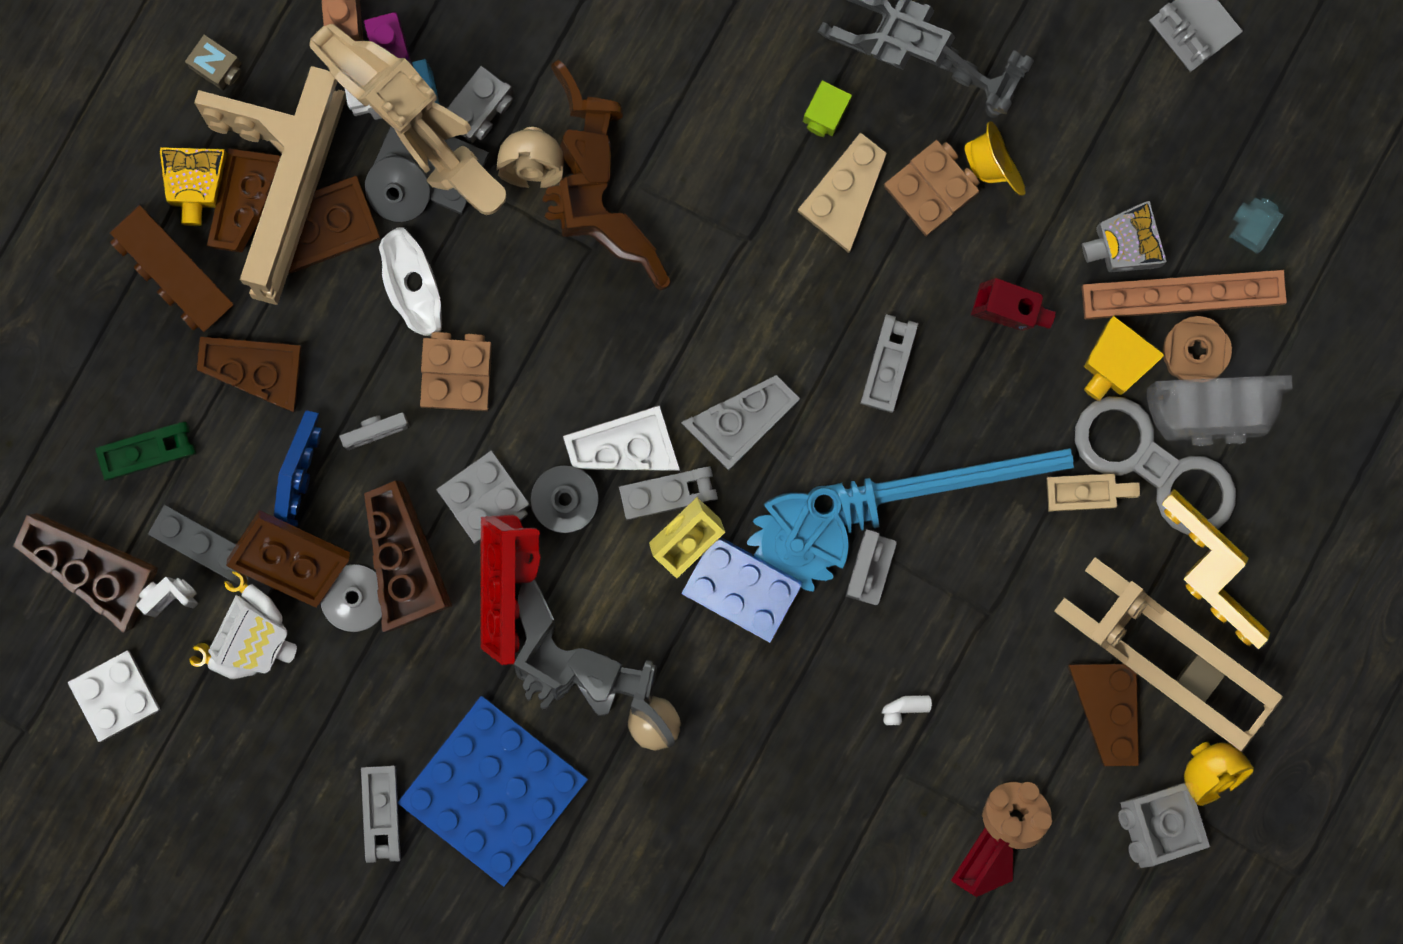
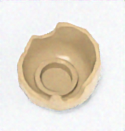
M652 696L649 706L666 723L674 740H676L680 732L681 722L675 708L666 699ZM630 710L628 728L634 740L641 747L653 751L668 748L657 731L648 722L633 715Z

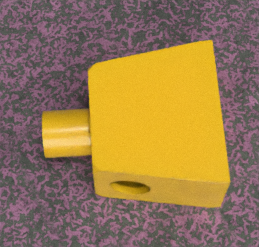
M1113 316L1104 327L1084 365L1094 375L1084 388V391L1097 401H1101L1110 388L1122 395L1160 361L1164 354Z

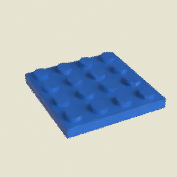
M481 696L398 801V804L504 887L588 779Z

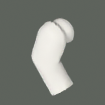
M903 696L885 705L882 710L884 724L900 725L902 723L901 713L930 712L932 707L930 696Z

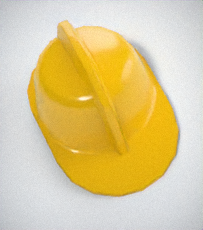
M989 121L987 132L965 145L964 149L970 168L980 180L987 183L1007 181L1016 193L1023 196L1026 191L1022 177L1006 150L997 126Z

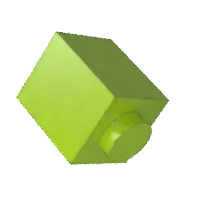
M822 80L804 115L803 122L808 124L807 129L821 137H824L825 134L833 137L851 102L852 95Z

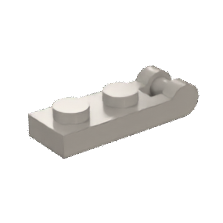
M886 314L860 404L893 413L918 323L908 321L907 324L895 320V316ZM891 333L904 336L902 345L889 341Z
M711 467L698 468L692 471L620 486L619 490L626 520L684 508L696 497L703 503L718 500L716 489L712 490L710 477H713ZM697 481L699 493L690 495L687 483Z
M396 766L361 768L366 863L377 862V859L389 858L390 862L400 861L401 847ZM376 835H388V845H376Z

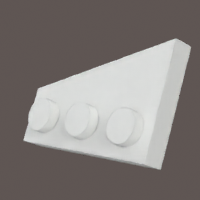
M660 406L563 436L572 466L578 469L680 471Z

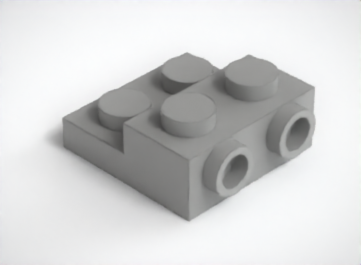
M492 451L436 489L475 545L481 542V517L515 515L521 521L528 515L526 509L530 507V504Z
M1185 783L1120 803L1122 810L1119 811V821L1125 830H1129L1132 843L1129 844V854L1134 862L1139 863L1140 868L1155 866L1210 847L1197 803L1190 795Z

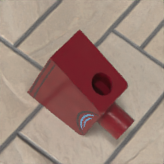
M994 278L980 283L971 316L1024 331L1034 328L1035 325L1050 329L1056 310L1041 305L1043 295Z

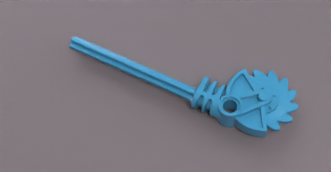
M1069 448L883 483H874L870 478L864 480V486L857 487L855 481H851L850 489H845L843 484L840 483L815 487L808 494H782L763 504L772 515H761L753 519L755 525L763 529L750 536L747 545L759 546L754 556L802 581L801 588L807 591H814L811 579L823 581L833 579V574L826 567L837 565L842 569L844 567L848 554V535L844 525L847 526L849 533H851V524L859 523L861 531H863L864 522L871 521L874 528H879L877 507L881 503L1074 468L1073 455ZM820 495H828L832 498V507L827 512L815 510L814 502Z

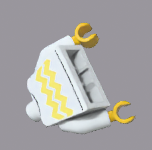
M233 571L232 573L239 577L240 585L234 587L230 582L225 581V587L231 592L240 591L242 595L241 597L235 596L211 647L205 643H199L193 647L194 650L200 651L203 654V659L192 656L189 659L191 665L199 667L207 664L210 670L230 679L252 676L257 672L267 673L275 658L290 663L296 654L297 646L285 641L287 630L282 624V614L270 597L253 584L247 585L246 575Z

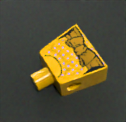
M160 148L167 202L171 206L182 207L181 224L188 226L202 225V207L215 208L227 157L226 151L224 149Z

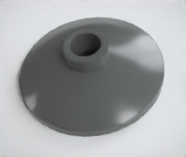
M401 156L386 157L378 161L367 174L365 180L367 200L374 211L385 219L395 222L412 220L419 216L428 205L431 194L430 184L427 182L428 177L417 163ZM391 187L396 188L399 191V197H393L389 189Z
M557 466L545 471L535 482L531 493V506L538 521L546 528L555 532L570 533L583 528L592 520L598 507V492L593 480L581 469L573 466ZM563 493L571 495L572 501L568 506H563L559 502V497Z

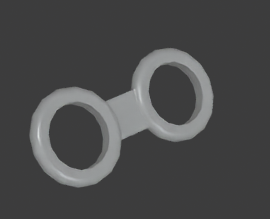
M1108 396L1102 398L1101 401L1092 402L1081 413L1075 426V444L1080 457L1091 469L1102 474L1121 476L1134 471L1157 488L1156 502L1160 513L1172 528L1187 535L1191 532L1182 522L1177 525L1170 520L1164 513L1166 508L1162 505L1164 499L1171 493V487L1175 479L1181 473L1188 470H1203L1211 474L1218 481L1221 488L1222 503L1217 513L1207 520L1217 529L1229 520L1236 504V488L1231 475L1220 463L1210 458L1188 456L1178 460L1154 443V428L1150 417L1139 404L1125 397ZM1109 410H1118L1130 415L1136 421L1140 430V444L1136 452L1129 459L1121 462H1109L1100 458L1092 450L1089 442V428L1093 419L1100 413Z

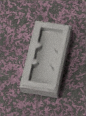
M403 412L381 420L380 416H375L362 421L361 428L340 435V439L345 449L352 450L406 430L410 426Z

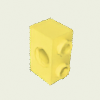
M696 497L649 544L653 557L673 576L678 578L725 533L721 519Z

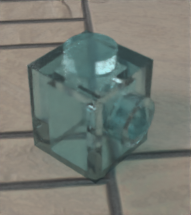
M1254 198L1249 205L1243 202L1233 218L1238 223L1229 237L1258 254L1263 250L1284 215L1278 212L1279 207L1275 203L1265 198L1261 200Z

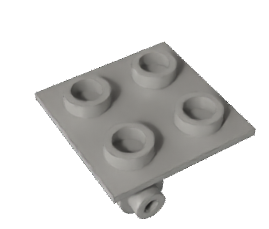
M1175 0L1171 4H1166L1159 10L1158 14L1149 20L1190 72L1243 32L1218 0Z

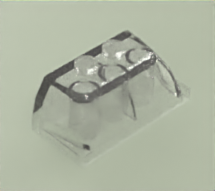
M1292 375L1155 381L1147 388V403L1155 426L1166 440H1192L1193 446L1212 445V439L1226 438V444L1246 443L1247 437H1263L1269 434L1280 416L1283 394L1293 389Z

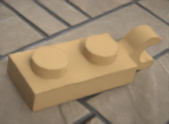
M1115 474L1046 478L1048 512L1117 508L1116 498H1138L1140 496L1139 483L1116 484Z

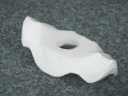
M398 227L387 233L379 246L382 258L383 283L392 305L401 314L407 326L416 333L431 336L432 332H441L442 330L441 301L435 276L419 244L406 229ZM412 272H417L422 277V286L415 292L411 291L407 286V278Z

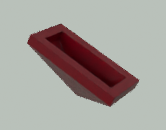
M985 827L951 881L975 897L1012 882L1013 848L1009 847L1010 843L1003 841L1001 838L997 841L989 834Z

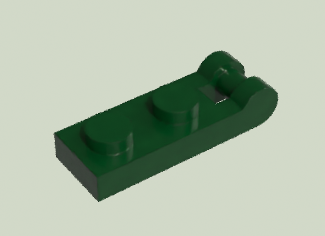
M177 423L95 448L104 480H113L196 455L194 444H190L187 433L190 432L188 423ZM174 437L177 448L167 450L165 439Z

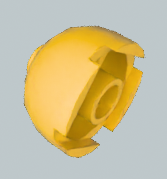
M1204 742L1192 750L1193 758L1186 765L1184 779L1190 795L1198 806H1202L1221 798L1218 794L1230 788V791L1237 788L1253 773V766L1248 758L1230 743L1221 742L1211 746L1209 742Z

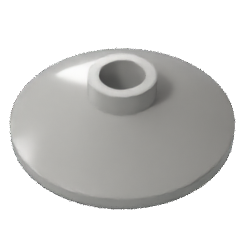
M355 564L346 565L320 602L322 611L331 624L344 631L358 632L372 627L381 619L382 612L378 601L376 572L368 567ZM351 591L357 592L359 596L355 604H349L346 599L347 594Z

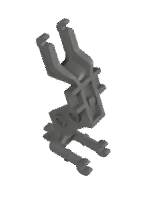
M847 0L882 14V21L877 31L872 34L855 35L836 26L831 28L825 22H822L818 30L819 34L829 40L866 55H873L875 59L902 70L910 56H914L944 70L951 71L953 73L951 78L967 87L971 84L985 90L987 95L986 113L991 118H997L1000 114H1007L1012 104L1011 101L1014 98L1013 91L1020 78L1024 77L1026 72H1029L1034 63L1031 57L1027 55L1023 57L1013 50L1008 60V65L1005 67L1004 74L988 79L978 72L977 66L963 60L958 55L959 52L951 47L955 39L952 32L928 23L934 13L933 8L930 5H921L912 0H899L895 9L888 0Z

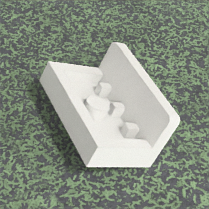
M165 577L158 584L152 582L139 594L141 600L136 606L145 615L157 617L176 598L184 606L195 608L198 602L193 597L197 593L184 579Z

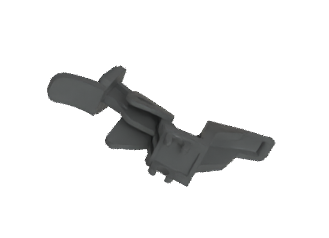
M536 581L515 584L519 588L517 600L519 604V618L527 640L514 662L517 677L524 681L523 688L526 691V699L530 701L534 693L541 692L538 694V698L544 701L540 706L542 709H547L554 699L560 700L564 697V694L569 692L574 684H577L598 716H604L610 712L615 693H622L634 697L631 704L632 714L648 722L657 731L668 748L674 746L675 740L668 726L657 712L649 706L656 681L657 665H654L653 661L646 660L642 671L623 668L619 662L584 648L571 651L558 648L552 640L555 632L554 629L556 628L555 620Z

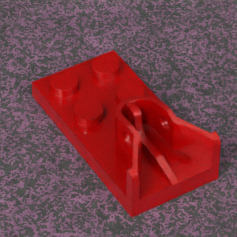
M515 515L481 517V649L501 665L514 664L515 653L519 651V638L515 632V620L519 618V604L515 599V584L532 582L537 575L541 558L539 553V530L536 528H523L520 519ZM530 553L533 555L531 562H529Z

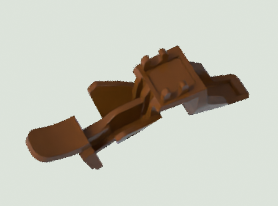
M556 60L551 64V68L567 95L570 116L584 118L585 120L584 131L569 129L563 136V141L560 144L563 151V160L574 175L561 180L558 186L547 188L542 201L544 203L553 201L557 206H549L545 218L549 221L560 220L563 237L590 235L617 258L642 263L658 290H664L669 285L670 278L667 276L655 252L656 248L626 214H610L602 204V194L610 180L611 143L606 133L609 121H618L623 118L621 104L616 101L588 97L587 100H582L580 91L571 73L560 60Z

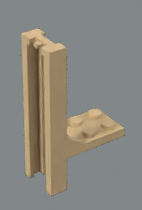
M311 66L295 116L198 90L194 102L211 130L222 134H227L228 131L240 133L242 138L252 142H259V139L270 141L282 154L240 277L243 284L251 287L249 294L256 300L275 305L279 303L314 192L316 191L346 100L345 91H335L337 80L328 70Z
M1095 557L1085 571L1119 596L1117 601L1100 623L1096 622L1066 598L1061 601L1055 612L1243 752L1260 727L1264 726V722L1269 715L1272 714L1282 701L1283 696L1148 596L1133 581L1129 583ZM1141 613L1265 704V710L1249 731L1243 732L1124 643L1121 639L1127 632L1124 627L1131 618L1136 620Z

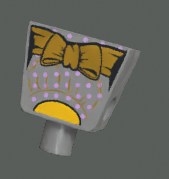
M1150 201L1099 223L1096 227L1099 239L1082 243L1086 262L1105 258L1109 272L1160 268L1167 262Z

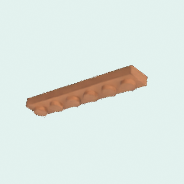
M1284 270L1082 285L1084 319L1277 306L1287 303Z

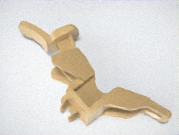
M333 24L323 26L310 38V48L328 66L333 77L364 106L370 105L394 128L404 146L425 173L430 171L428 166L429 159L435 167V170L427 178V182L431 187L443 190L455 188L474 208L485 215L495 213L505 203L506 191L504 187L478 163V159L473 152L465 146H461L453 152L445 142L446 139L467 134L471 130L470 124L447 108L435 103L437 100L435 92L405 58H397L372 41H354Z

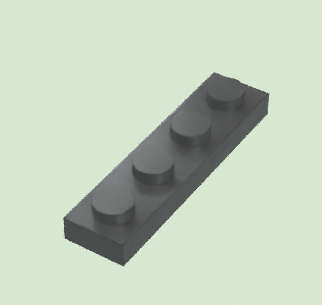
M164 505L148 535L240 585L239 577L232 573L235 570L226 566L227 558L236 544ZM246 576L247 585L253 584L269 597L273 590L272 587Z

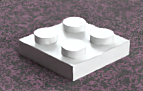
M129 650L68 682L98 742L114 736L161 710Z

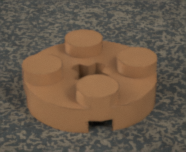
M1201 316L1189 317L1176 324L1167 334L1163 344V358L1169 373L1179 380L1189 384H1205L1217 378L1228 366L1232 354L1231 341L1227 333L1225 334L1224 330L1214 320ZM1195 341L1200 342L1201 348L1206 349V355H1200L1199 360L1194 359L1193 354L1188 352V347H1193Z
M1009 782L999 785L990 793L983 808V822L989 834L997 841L1001 838L1003 841L1010 843L1009 847L1015 849H1026L1035 846L1041 841L1052 825L1051 809L1048 802L1039 793L1038 787L1030 782H1024L1023 784ZM1013 810L1020 811L1024 815L1023 821H1019L1017 817H1011L1010 813Z

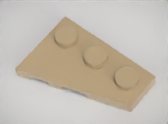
M862 133L857 136L798 209V213L848 253H850L887 154Z

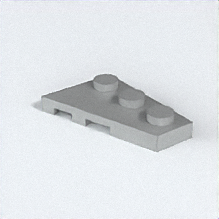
M776 375L725 402L719 403L681 422V424L729 471L800 398Z

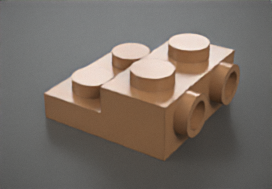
M937 140L884 184L886 190L926 237L979 193L976 186L980 182L969 168L962 171L955 162L958 155L947 142L941 145Z
M432 332L431 338H423L421 408L488 411L492 344L491 342H485L484 335L465 334V340H451L450 333Z

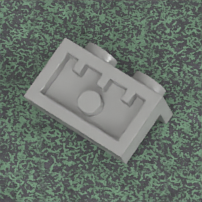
M480 66L447 108L470 124L471 130L461 136L471 144L477 138L479 140L484 139L493 126L490 123L497 112L503 114L511 105L513 90L509 84H504Z
M866 529L846 597L873 605L879 604L896 547L895 540L881 537L879 533Z

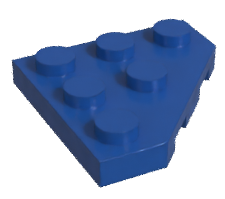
M308 410L303 415L280 469L275 500L274 517L295 527H298V520L294 519L300 507L301 493H306L310 481V474H307V469H309L312 461L313 447H318L322 434V428L317 427L319 413Z

